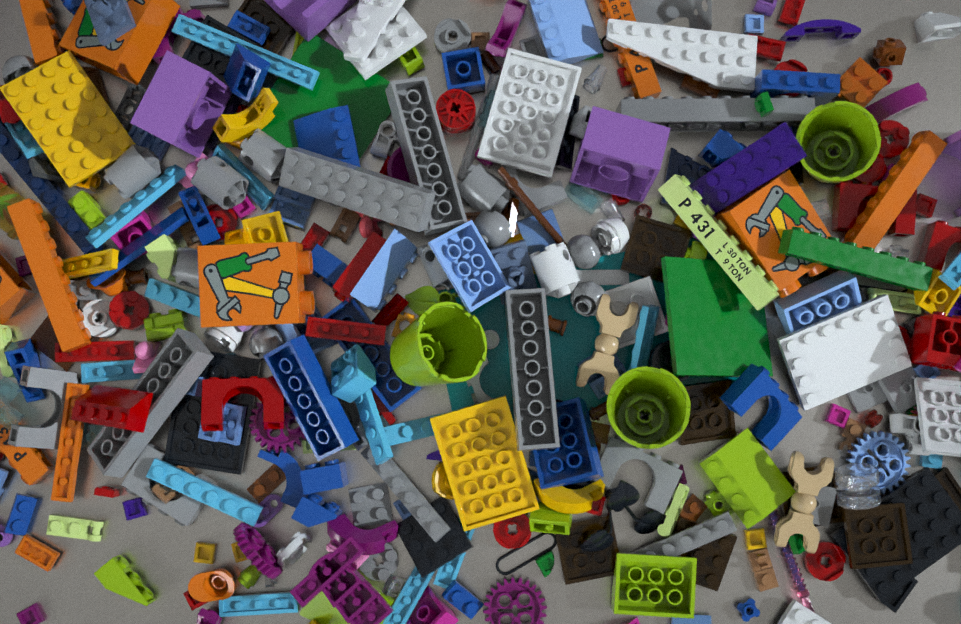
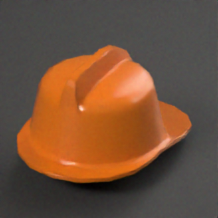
M124 268L96 287L90 283V277L86 281L88 288L101 290L107 296H115L121 292L129 291L125 282L124 275L126 270Z
M222 568L199 573L190 579L188 591L195 600L200 602L227 599L235 591L234 575Z

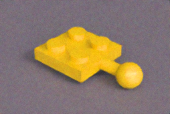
M280 211L241 220L248 244L288 242Z

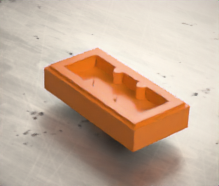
M28 534L23 536L14 552L47 572L51 571L60 555L58 551Z

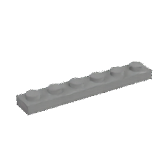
M370 445L361 452V455L435 542H438L451 530L392 458L383 464L376 465Z
M726 511L631 552V554L679 556L737 531V527L729 512Z

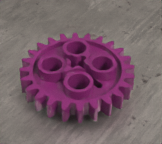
M284 397V407L289 406ZM256 402L258 409L251 410L255 416H249L250 421L253 422L249 424V427L254 429L251 431V434L256 436V443L261 441L260 446L262 448L267 445V450L270 452L274 447L276 453L282 448L284 453H286L287 447L294 451L295 444L301 447V439L307 441L300 426L296 429L289 428L291 424L298 423L291 410L284 412V424L289 436H285L283 429H264L263 404ZM274 431L281 432L278 437L271 436Z
M241 522L233 530L234 539L239 542L237 545L246 558L251 560V564L255 565L257 570L262 572L263 575L266 574L268 578L275 579L278 577L283 569L277 563L276 551L269 542L265 541V537H262L259 531L245 522Z
M511 576V581L508 582L504 577V584L496 581L497 588L491 586L492 594L486 593L489 601H484V605L488 608L483 609V613L489 615L485 617V621H491L489 624H504L500 619L508 615L511 617V621L507 624H544L541 617H546L547 615L542 610L547 609V605L541 603L545 601V597H539L542 591L541 589L535 591V583L529 586V579L522 582V577L520 576L518 581H515L514 576ZM521 594H527L529 596V600L527 602H521L519 601V596ZM503 595H507L510 598L506 604H502L499 601V598ZM513 605H517V608H519L516 613H513ZM528 606H532V609H525V608L528 607ZM499 608L508 609L501 612L497 611ZM523 614H528L531 616V619L528 622H522L520 617Z

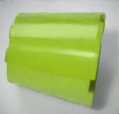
M835 101L816 107L802 120L796 134V139L807 154V157L800 161L811 177L829 184L847 181L864 173L875 161L881 146L878 123L873 115L862 106L848 101ZM832 150L836 151L834 156L829 155Z
M440 302L429 307L401 331L391 344L390 362L396 375L403 382L418 387L460 383L473 378L480 371L479 369L487 355L485 332L477 317L468 313L464 306L454 302Z
M648 366L631 369L615 381L608 394L607 415L609 422L616 434L632 446L642 449H657L667 446L680 437L689 422L691 403L688 392L675 375L664 369ZM641 413L648 415L647 421L640 419Z

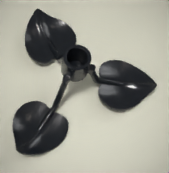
M620 480L616 488H611L605 493L607 499L606 508L608 510V531L601 529L594 532L579 548L583 551L599 552L605 550L613 543L614 538L610 535L612 534L611 510L620 512L625 508L637 522L634 530L639 534H649L656 531L658 526L664 523L665 516L659 511L654 510L645 513L641 519L637 518L628 506L635 504L639 500L640 494L634 486Z

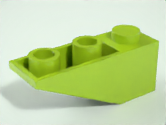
M120 555L110 559L94 573L107 590L145 606L155 601L152 591L141 583L140 576L129 568L128 561Z

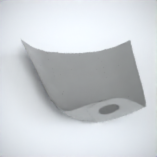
M630 0L637 22L662 25L677 17H686L689 19L690 28L711 30L712 28L711 0H706L708 5L706 12L702 8L703 0ZM695 9H697L698 15L694 14Z

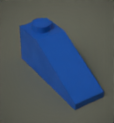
M192 186L178 192L202 245L204 246L220 239L221 237L198 189Z
M31 338L12 342L4 352L18 384L20 383L23 365L40 367L38 354ZM19 385L27 403L47 397L45 389Z

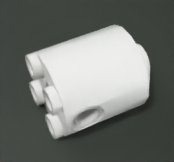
M564 242L557 245H549L545 247V251H537L529 255L541 288H545L547 296L561 298L573 293L577 283L580 282V278Z

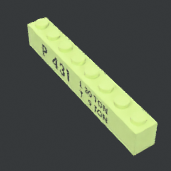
M673 175L658 191L756 310H761L779 296L777 292L779 288L772 280L768 281L764 277L766 273L759 265H754L751 261L753 259L751 254L747 250L743 251L738 246L740 244L739 240L733 234L731 236L728 234L725 223L713 216L715 214L714 210L708 204L705 206L702 203V196L696 190L692 191L688 186L690 185L688 179L684 175Z

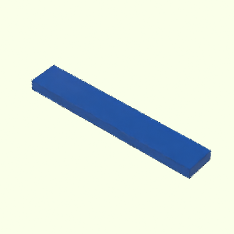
M183 207L179 208L120 250L118 253L117 269L89 275L90 283L94 287L98 286L146 252L145 246L163 234L170 235L188 222L189 218L186 210Z

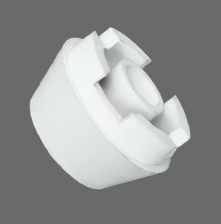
M619 218L600 219L592 227V236L599 241L601 245L600 251L605 255L618 254L629 241V231L624 222Z
M238 326L206 327L207 329L203 335L208 340L212 338V341L217 344L218 348L228 353L230 351L233 353L236 348H239L243 332Z

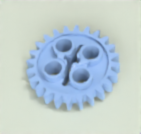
M880 430L878 433L871 431L870 436L863 433L864 439L857 437L858 444L851 443L854 449L847 450L851 454V457L845 458V460L850 461V464L845 466L851 470L847 474L853 477L851 481L857 484V487L860 489L864 488V491L868 493L871 491L877 494L879 491L885 494L886 489L892 491L893 485L899 486V480L905 481L902 477L903 474H909L905 471V468L911 467V465L906 463L911 457L905 455L909 450L902 448L905 443L898 441L899 438L892 436L891 433H884ZM882 445L881 451L877 452V448ZM867 457L866 463L862 465V460ZM893 460V465L889 467L890 461ZM878 472L879 475L877 479L874 480V475Z

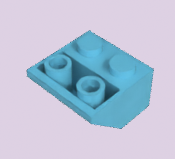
M355 344L331 363L332 395L351 403L376 385L375 367L358 344Z

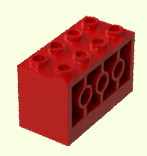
M934 311L932 314L924 313V316L916 317L910 352L911 363L959 372L953 367L961 358V316L952 315V317H947L944 312Z

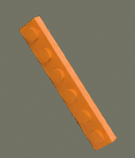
M67 383L51 500L73 502L84 422L70 419L75 400L89 390L90 385Z

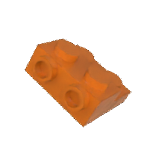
M859 57L841 75L840 93L837 97L839 99L843 97L846 101L858 104L864 108L888 82Z

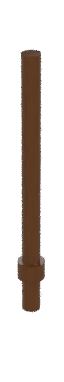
M503 166L498 168L496 171L504 179L508 189L513 190L557 244L564 242L567 246V243L519 187V182L515 177H511Z

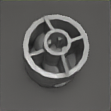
M257 128L249 139L245 138L240 145L242 151L238 156V160L273 184L280 180L286 147Z
M133 144L117 158L114 164L104 169L106 174L103 177L110 185L115 184L119 188L118 193L124 199L128 197L134 198L138 191L146 187L161 174L159 159L149 148Z
M213 156L207 160L203 158L198 162V169L191 179V183L224 210L233 208L243 202L249 186V181L218 156Z
M472 164L466 172L468 176L464 181L460 180L457 183L460 196L480 213L484 210H488L487 212L491 213L494 211L501 213L509 203L510 190L503 181L488 172L481 164Z
M429 245L418 247V254L433 288L445 286L447 291L454 289Z
M188 247L178 248L177 263L173 265L171 275L175 277L177 284L199 288L197 249Z

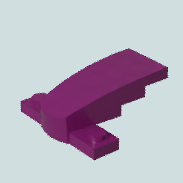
M350 536L334 552L320 557L310 569L309 574L290 591L302 608L323 591L333 608L336 607L346 622L350 624H380L394 611L380 593L351 565L365 552L353 536Z

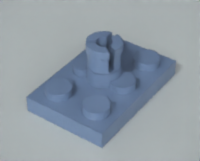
M84 0L98 40L103 46L108 45L136 27L126 0Z
M525 239L489 249L511 287L508 290L537 288ZM505 292L499 295L502 305H504Z

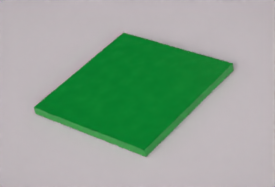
M317 35L309 42L303 39L290 60L320 73L313 91L278 77L270 89L278 101V104L272 111L275 117L262 131L286 148L298 147L293 120L329 108L348 105L359 160L361 161L376 138L380 124L391 115L385 92L390 82L377 73L365 80L353 64L344 59L342 51Z
M667 256L661 258L673 375L739 377L752 363L758 367H765L770 372L769 377H772L773 371L765 307L757 311L716 260Z

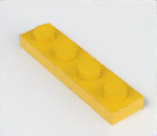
M112 248L62 259L64 264L62 269L69 279L115 270L118 266L119 250Z

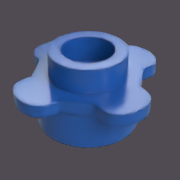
M748 598L747 601L737 605V610L740 611L742 620L748 622L754 616L758 617L760 615V610L756 608L755 600L752 598Z

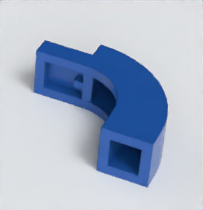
M265 448L260 449L257 457L279 466L285 473L286 489L280 501L296 508L302 496H304L300 471L305 469L302 462L289 450L284 453L282 449L280 454H277L274 448L270 452Z

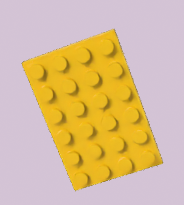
M70 50L0 87V91L69 188L115 163L120 155L135 144Z
M506 395L430 417L464 532L540 509L523 451H517L515 425Z

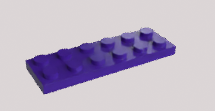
M784 122L688 186L692 191L696 190L703 198L701 200L705 206L708 204L717 214L807 157V154L788 124Z

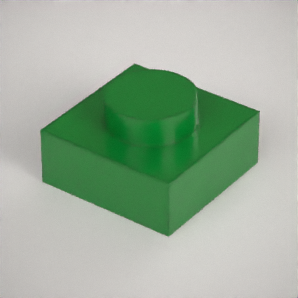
M768 91L759 94L755 99V109L760 113L761 118L768 116L774 110Z
M802 534L790 536L788 541L793 555L806 551L803 547Z

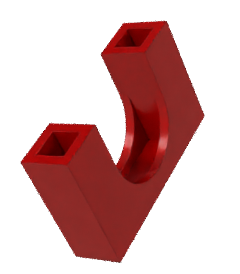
M851 180L835 185L831 231L848 232L852 229L858 217L860 202L865 197H874L879 186L872 185L871 182L854 184ZM917 189L888 229V236L907 238L915 235Z
M941 220L928 224L917 261L926 263L925 266L934 270L942 271L950 246L954 243H961V227L949 226L948 222Z
M251 376L248 378L229 377L228 379H219L217 377L202 379V431H223L224 407L229 399L238 394H251L262 402L264 429H284V395L274 376H269L268 378Z

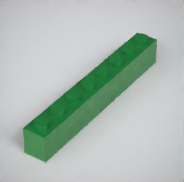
M800 227L783 230L778 250L779 254L914 291H928L933 268L925 266L926 263L913 261L912 263L908 261L909 258L896 256L895 258L891 257L892 253L879 251L877 253L871 247L862 246V248H859L856 243L847 241L841 243L839 238H823L822 234L818 232L805 233L804 229Z

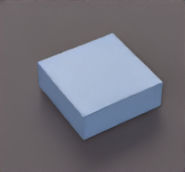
M745 14L743 34L762 35L764 33V15Z

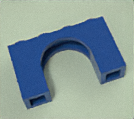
M762 69L755 77V89L749 96L750 98H757L759 94L767 91L770 98L786 93L806 94L808 98H815V106L829 103L840 93V74Z
M751 363L720 399L731 411L742 417L758 399L768 395V411L762 420L751 430V433L762 446L772 451L800 421L802 416L797 411L799 408L788 400L789 395L778 388L780 386L779 383L769 377L770 372L763 366L758 367Z

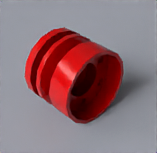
M451 89L440 95L436 102V111L444 133L449 136L459 137L466 135L472 130L476 120V106L474 99L469 93L460 89ZM453 108H456L459 112L456 113L453 111Z

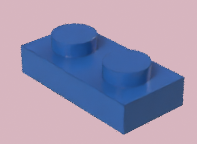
M236 10L227 25L232 30L260 46L263 45L271 31L268 26Z
M16 493L4 529L5 533L26 535L38 499L36 496Z
M455 579L441 594L445 600L470 619L484 605L479 598Z

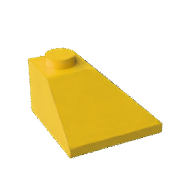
M933 269L928 291H914L915 304L928 313L932 314L934 311L946 313L945 316H947L961 294V286L956 290H952L938 278L941 272Z

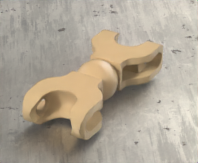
M603 294L596 312V319L600 323L599 333L601 334L595 340L596 351L593 352L592 357L585 360L579 366L576 386L584 387L592 374L599 373L605 379L603 390L608 395L612 385L619 378L618 370L614 366L615 357L613 356L619 349L618 338L621 337L625 329L635 324L639 306L638 303L631 302L627 305L624 314L615 316L609 309L610 296Z
M799 451L791 453L788 472L795 482L794 489L796 492L791 497L792 508L789 509L785 517H782L776 523L774 543L776 546L785 547L790 536L800 533L803 535V547L807 553L814 554L817 551L820 534L813 524L814 516L811 513L817 506L815 496H818L821 488L827 486L832 481L834 461L832 458L823 457L817 469L806 471L804 469L803 454Z

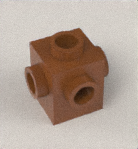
M886 38L885 40H877V45L873 49V58L882 67L902 65L907 47L901 39Z

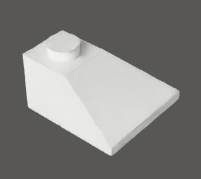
M929 11L922 13L914 22L918 43L955 38L961 33V17L942 12L933 13Z

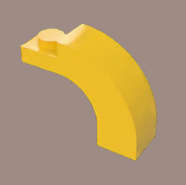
M263 88L250 107L237 114H221L212 128L221 142H234L250 137L257 128L262 130L275 117L272 111L278 104V101L270 88Z
M539 478L533 481V488L538 499L550 509L565 514H579L591 510L592 502L599 500L603 496L605 484L599 479L581 489H568L559 486L542 490Z

